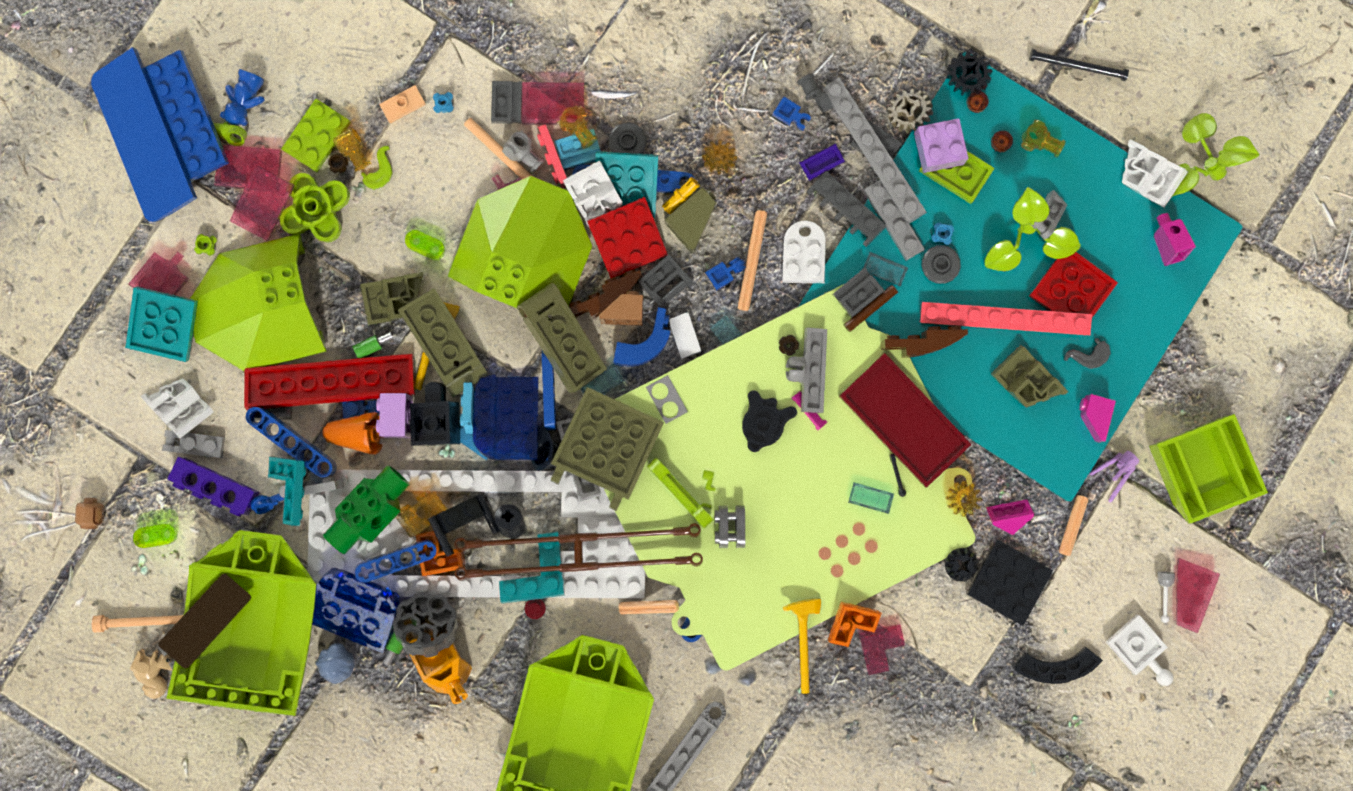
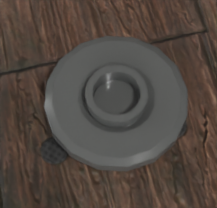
M631 122L617 125L609 136L611 152L643 154L647 145L643 129Z
M937 245L930 248L922 259L924 275L931 282L937 284H946L952 281L958 275L961 268L958 254L952 248L945 245Z

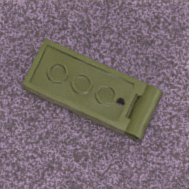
M550 283L517 306L523 321L569 393L577 392L607 370L555 284Z
M435 288L398 309V312L452 397L463 392L464 383L472 382L473 386L489 376ZM454 361H458V362H459V366H458V367H455V366H454V364H453Z

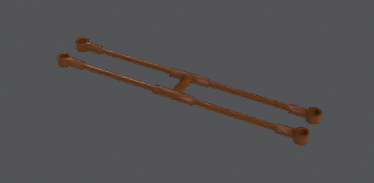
M693 523L689 527H676L668 530L603 534L593 532L561 534L554 537L489 541L458 538L454 546L459 552H464L470 548H483V546L558 541L559 543L574 542L575 563L560 564L559 566L494 570H466L464 567H459L455 570V577L459 581H465L467 578L483 577V575L547 571L573 572L598 570L599 568L661 564H692L694 567H698L703 563V557L700 553L672 559L607 563L583 562L582 542L607 538L672 534L674 536L690 535L696 538L701 534V528L698 524ZM694 527L699 530L695 534L691 532V529ZM460 542H465V545L462 548H458V544ZM696 556L701 559L698 563L692 560ZM460 571H465L463 577H458Z

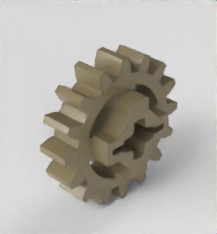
M911 89L908 94L904 90L902 96L896 94L897 100H891L892 107L887 108L889 112L887 116L893 128L897 127L899 132L905 129L907 134H909L910 129H913L915 132L917 127L924 126V122H930L929 116L933 115L931 109L933 105L928 95H923L921 90L917 94L914 89Z

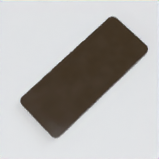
M222 574L161 639L158 644L159 647L183 668H189L251 600V595L227 574Z

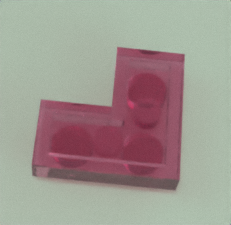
M901 624L878 628L875 632L865 631L858 633L867 674L873 675L889 671L885 650L905 645Z

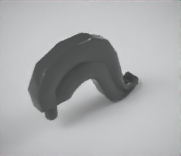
M1095 338L1097 345L1094 347L1092 354L1086 355L1073 349L1065 353L1063 360L1068 361V358H1072L1083 367L1089 369L1099 368L1107 362L1111 354L1110 346L1105 341L1101 342L1098 338Z

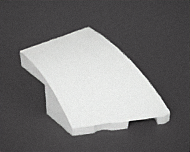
M1129 140L1128 158L1125 160V172L1123 173L1122 183L1152 202L1165 207L1188 171L1148 150L1145 146Z
M600 161L563 180L586 223L587 220L616 209L623 204Z

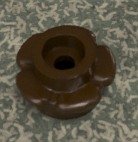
M337 153L329 158V169L333 173H343L347 170L348 159L343 157L342 154Z
M792 335L783 336L779 340V350L782 354L791 356L799 349V342Z

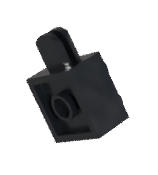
M437 382L428 383L425 386V403H410L411 446L460 444L459 402L446 401V386Z

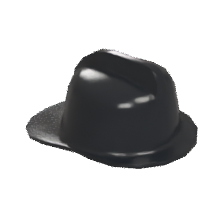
M536 426L531 430L526 445L533 467L537 471L555 467L551 463L560 446L551 439L549 432L543 426Z

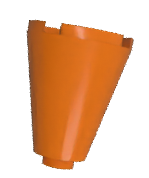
M377 412L328 422L322 432L324 439L330 444L373 455L378 454L382 449L383 444H380V438H384L379 436V432L376 431V421L380 420Z

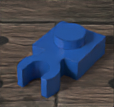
M786 97L782 98L772 116L788 126L792 122L796 123V127L804 131L806 126L802 125L800 121L805 119L810 122L811 120L810 115L806 113L800 114L801 107Z

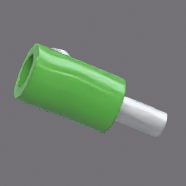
M391 332L379 338L373 335L357 342L352 347L358 358H364L382 349L381 344L393 339Z
M394 631L386 645L389 651L383 661L388 666H390L395 654H400L403 646L397 641Z

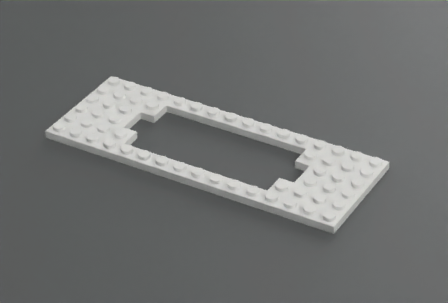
M322 470V472L325 473V474L329 471V470ZM336 470V473L330 477H335V481L343 480L344 488L310 494L307 572L316 583L315 596L413 597L416 593L426 592L433 595L439 593L445 597H500L499 581L535 577L483 576L459 581L455 576L393 575L392 573L369 582H360L355 577V568L360 562L369 559L357 552L362 541L358 540L344 555L330 545L323 537V534L336 521L335 508L363 478L375 479L382 470ZM396 470L410 483V486L405 491L562 492L561 517H578V533L597 532V534L625 532L617 514L609 508L610 501L604 489L599 487L601 496L580 501L572 474L564 471L558 485L551 482L554 471ZM310 471V481L315 480V484L322 483L324 478H330L319 477ZM628 537L582 542L583 562L640 561ZM561 551L562 564L575 563L574 551ZM375 562L372 563L373 568L366 570L365 567H362L359 575L363 574L364 577H367L368 572L374 570L375 574L379 573ZM379 565V567H380L382 570H388V569L382 567L381 565ZM643 566L563 572L565 596L550 597L645 598V570Z

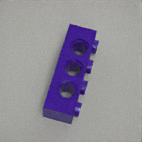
M177 457L167 480L173 482V487L183 491L185 488L191 490V495L199 499L206 497L211 500L210 504L219 508L223 506L230 508V513L239 517L242 514H250L252 510L251 501L260 493L251 487L185 457ZM195 473L198 479L193 485L190 478ZM212 482H214L217 487L214 493H211L209 490V486ZM231 491H234L236 495L233 502H230L228 499V494Z

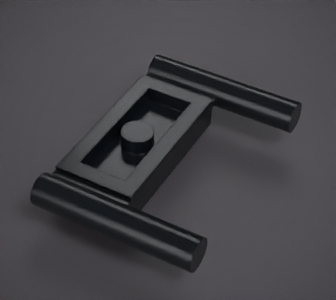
M479 494L428 518L446 557L453 555L454 551L445 534L484 516L493 535L500 532L483 494Z

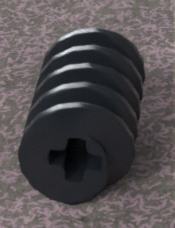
M511 504L499 507L495 512L494 518L500 533L510 539L520 537L525 529L521 511L518 507Z

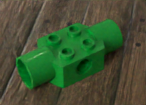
M387 465L375 479L363 478L335 508L336 521L324 532L323 537L330 545L344 555L358 540L372 543L401 512L398 497L410 486V483L390 465Z

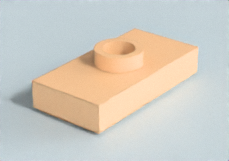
M416 85L379 105L391 124L426 104Z

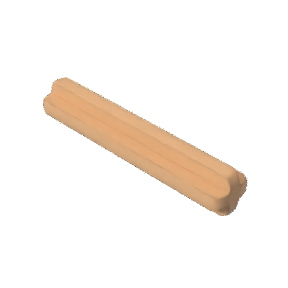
M1076 496L1059 549V553L1070 556L1088 503V498L1085 496Z
M677 600L621 602L618 608L620 614L676 613L679 610V602Z

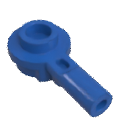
M279 493L271 497L259 495L251 501V509L256 514H265L272 510L273 506L277 505L278 502L283 501L284 498Z

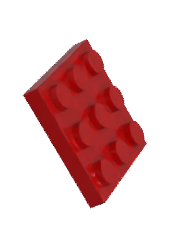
M645 197L587 220L610 278L617 277L627 271L668 255Z
M1075 252L1069 257L1056 259L1029 297L1048 311L1092 314L1093 317L1118 282Z

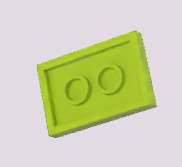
M315 99L281 150L317 173L351 124V121Z
M967 151L968 160L964 165L923 173L921 166L919 172L972 204L994 170V167Z

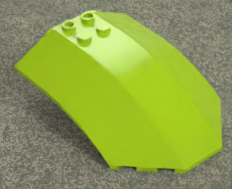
M239 530L223 544L220 543L207 552V555L188 566L189 574L184 615L222 574H227L251 595V600L189 668H183L176 661L174 662L166 699L261 713L296 716L311 638L316 583L283 536Z
M581 635L541 660L529 665L496 791L631 790L654 698L623 645Z

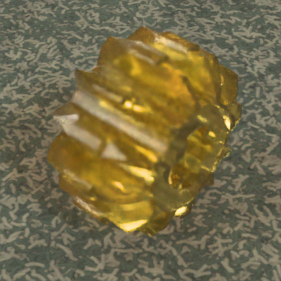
M721 139L718 140V145L711 141V148L705 147L704 151L707 154L702 155V159L707 160L704 163V167L711 166L709 169L710 173H713L716 169L717 175H721L722 169L726 174L729 173L728 167H735L733 161L737 160V156L733 153L736 149L734 147L729 148L730 142L722 145ZM722 154L723 160H716V155Z
M962 481L961 486L958 482L954 483L955 490L952 488L947 490L952 494V496L945 497L946 500H951L952 502L947 507H955L953 514L957 515L960 512L961 517H966L967 512L969 515H974L973 508L980 509L976 502L983 500L981 497L976 496L981 492L980 489L974 490L975 484L970 483L968 485L967 481ZM961 495H967L968 500L965 499L966 503L960 501V498H963Z

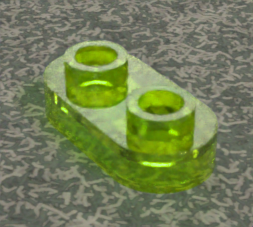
M412 230L405 236L406 246L415 253L431 260H439L445 254L444 244L439 239L419 230ZM415 239H420V243L418 245L413 244V241ZM434 247L439 248L437 253H432Z
M171 524L141 527L134 532L133 542L139 548L170 545L177 539L178 532ZM167 530L170 532L168 538L164 535ZM145 534L149 535L148 541L144 540Z

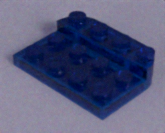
M489 375L479 380L474 391L473 442L477 450L487 459L537 460L539 377H497L496 375Z
M331 568L316 584L312 625L384 653L393 629V620L397 614L396 609L400 604V596L398 593L375 582H360L353 573L338 568Z

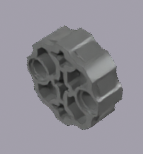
M419 592L414 594L412 598L402 601L397 607L393 628L397 641L400 642L406 653L412 656L423 655L426 658L438 655L441 650L449 648L455 641L454 635L458 628L456 612L445 596L439 593L433 595ZM417 639V641L409 643L410 640Z

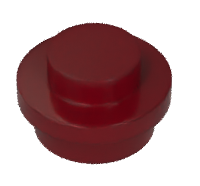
M541 599L528 600L524 607L525 614L531 619L541 618L546 611L545 603Z

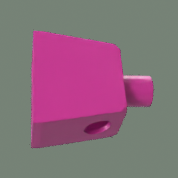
M1169 213L1159 215L1156 219L1160 227L1155 232L1154 238L1164 266L1184 261L1196 247L1181 219L1172 221Z

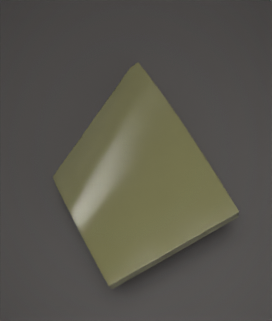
M423 272L360 284L367 325L403 319L398 309L417 299Z
M1022 345L991 373L1024 407L1035 405L1040 401L1050 400L1049 398L1060 394L1064 395L1068 392L1058 379L1053 377L1039 361H1036Z

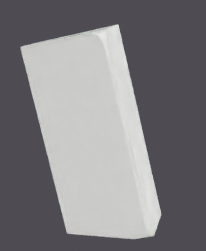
M686 312L669 319L681 359L701 353L689 313Z

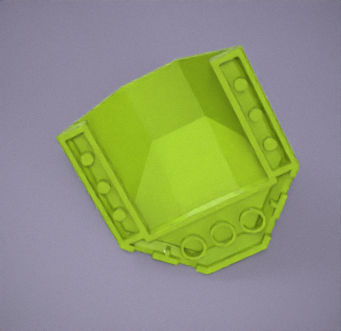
M529 176L477 199L448 277L480 294L515 308L550 283H553L557 286L569 306L593 245L569 191Z
M301 234L219 253L190 297V299L198 301L193 330L196 343L243 371L245 368L267 367L327 352L323 332L321 330L318 331L307 306L298 269V255L305 254Z

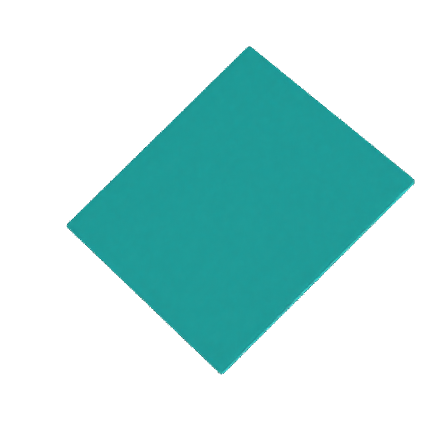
M989 66L987 69H992L993 71L990 75L992 79L986 90H982L979 94L985 100L981 105L982 107L979 108L981 110H972L969 106L971 97H969L968 92H965L963 96H961V90L954 92L955 86H949L948 83L951 79L946 78L931 101L933 115L929 116L930 122L923 123L924 125L959 118L966 150L994 167V170L973 203H968L919 172L921 162L915 140V132L912 130L893 161L927 212L910 223L911 228L925 250L905 261L886 228L865 247L863 243L867 238L859 230L852 235L849 232L853 227L851 224L825 264V283H813L799 306L845 284L862 269L866 268L884 291L893 285L898 293L865 321L869 328L888 335H898L900 339H907L909 335H920V339H922L921 333L928 330V327L940 326L941 330H948V327L954 326L920 323L922 302L1048 311L1029 297L1056 260L1043 252V245L1047 241L1037 231L1032 234L1022 233L1019 248L1016 249L1021 253V261L1014 269L1009 271L988 269L985 267L984 261L989 250L998 242L1009 240L1013 246L1016 244L1017 229L1020 228V224L1014 220L1012 211L1015 203L1023 195L1026 188L1028 187L1038 192L1044 199L1048 193L1055 190L1067 204L1055 229L1066 227L1073 230L1081 244L1077 253L1118 282L1092 317L1090 335L961 326V330L968 329V334L959 341L939 351L923 356L910 357L933 404L964 436L1069 502L1074 499L1241 232L1242 225L1189 191L1171 197L1166 206L1162 207L1122 183L1123 173L1125 172V160L1128 158L1126 151ZM999 134L1005 135L1009 139V145L1006 150L1001 151L994 147L995 144L993 142L996 143L998 138L996 136ZM867 200L864 206L879 218L871 203ZM1164 213H1169L1172 221L1178 219L1183 221L1196 246L1184 261L1164 266L1154 238L1155 232L1160 227L1156 218ZM940 222L941 224L954 227V232L951 236L952 242L949 245H945L943 242L935 243L932 241L931 236L934 234V225ZM937 245H945L952 248L960 258L961 268L958 275L946 284L931 282L922 271L924 254L930 248ZM1095 338H1098L1101 342L1105 341L1110 346L1111 354L1107 362L1099 368L1089 369L1083 367L1072 358H1068V361L1063 360L1065 353L1073 349L1086 355L1092 354L1094 347L1097 345ZM1022 345L1036 361H1039L1053 377L1058 379L1068 392L1064 395L1060 394L1049 398L1050 400L1040 401L1035 405L1024 407L991 373ZM1093 394L1116 401L1106 442H1095L1080 416L1082 411L1079 410L1080 402L1087 395Z

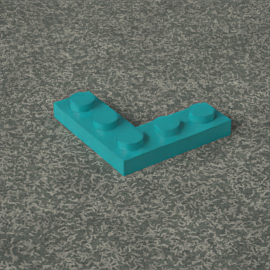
M269 457L268 478L286 481L283 524L300 526V520L303 517V510L301 508L302 498L304 497L303 477L306 474L304 461Z
M559 532L538 534L537 537L559 536ZM559 541L538 543L540 567L559 566L562 564ZM547 571L541 572V576L499 581L500 602L504 604L565 596L563 572Z

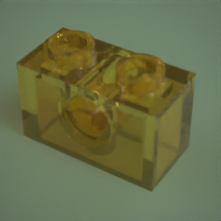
M426 491L422 492L415 498L417 502L413 505L408 503L400 509V514L395 517L410 538L415 537L430 526L428 518L447 510L434 491L429 493ZM418 507L423 508L425 511L423 518L417 515Z

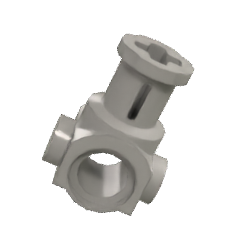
M522 130L515 132L504 144L502 152L512 161H523L531 169V173H534L545 161L532 151L531 139Z

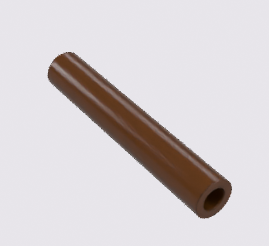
M893 285L889 286L844 323V327L849 332L854 330L898 293L897 289Z

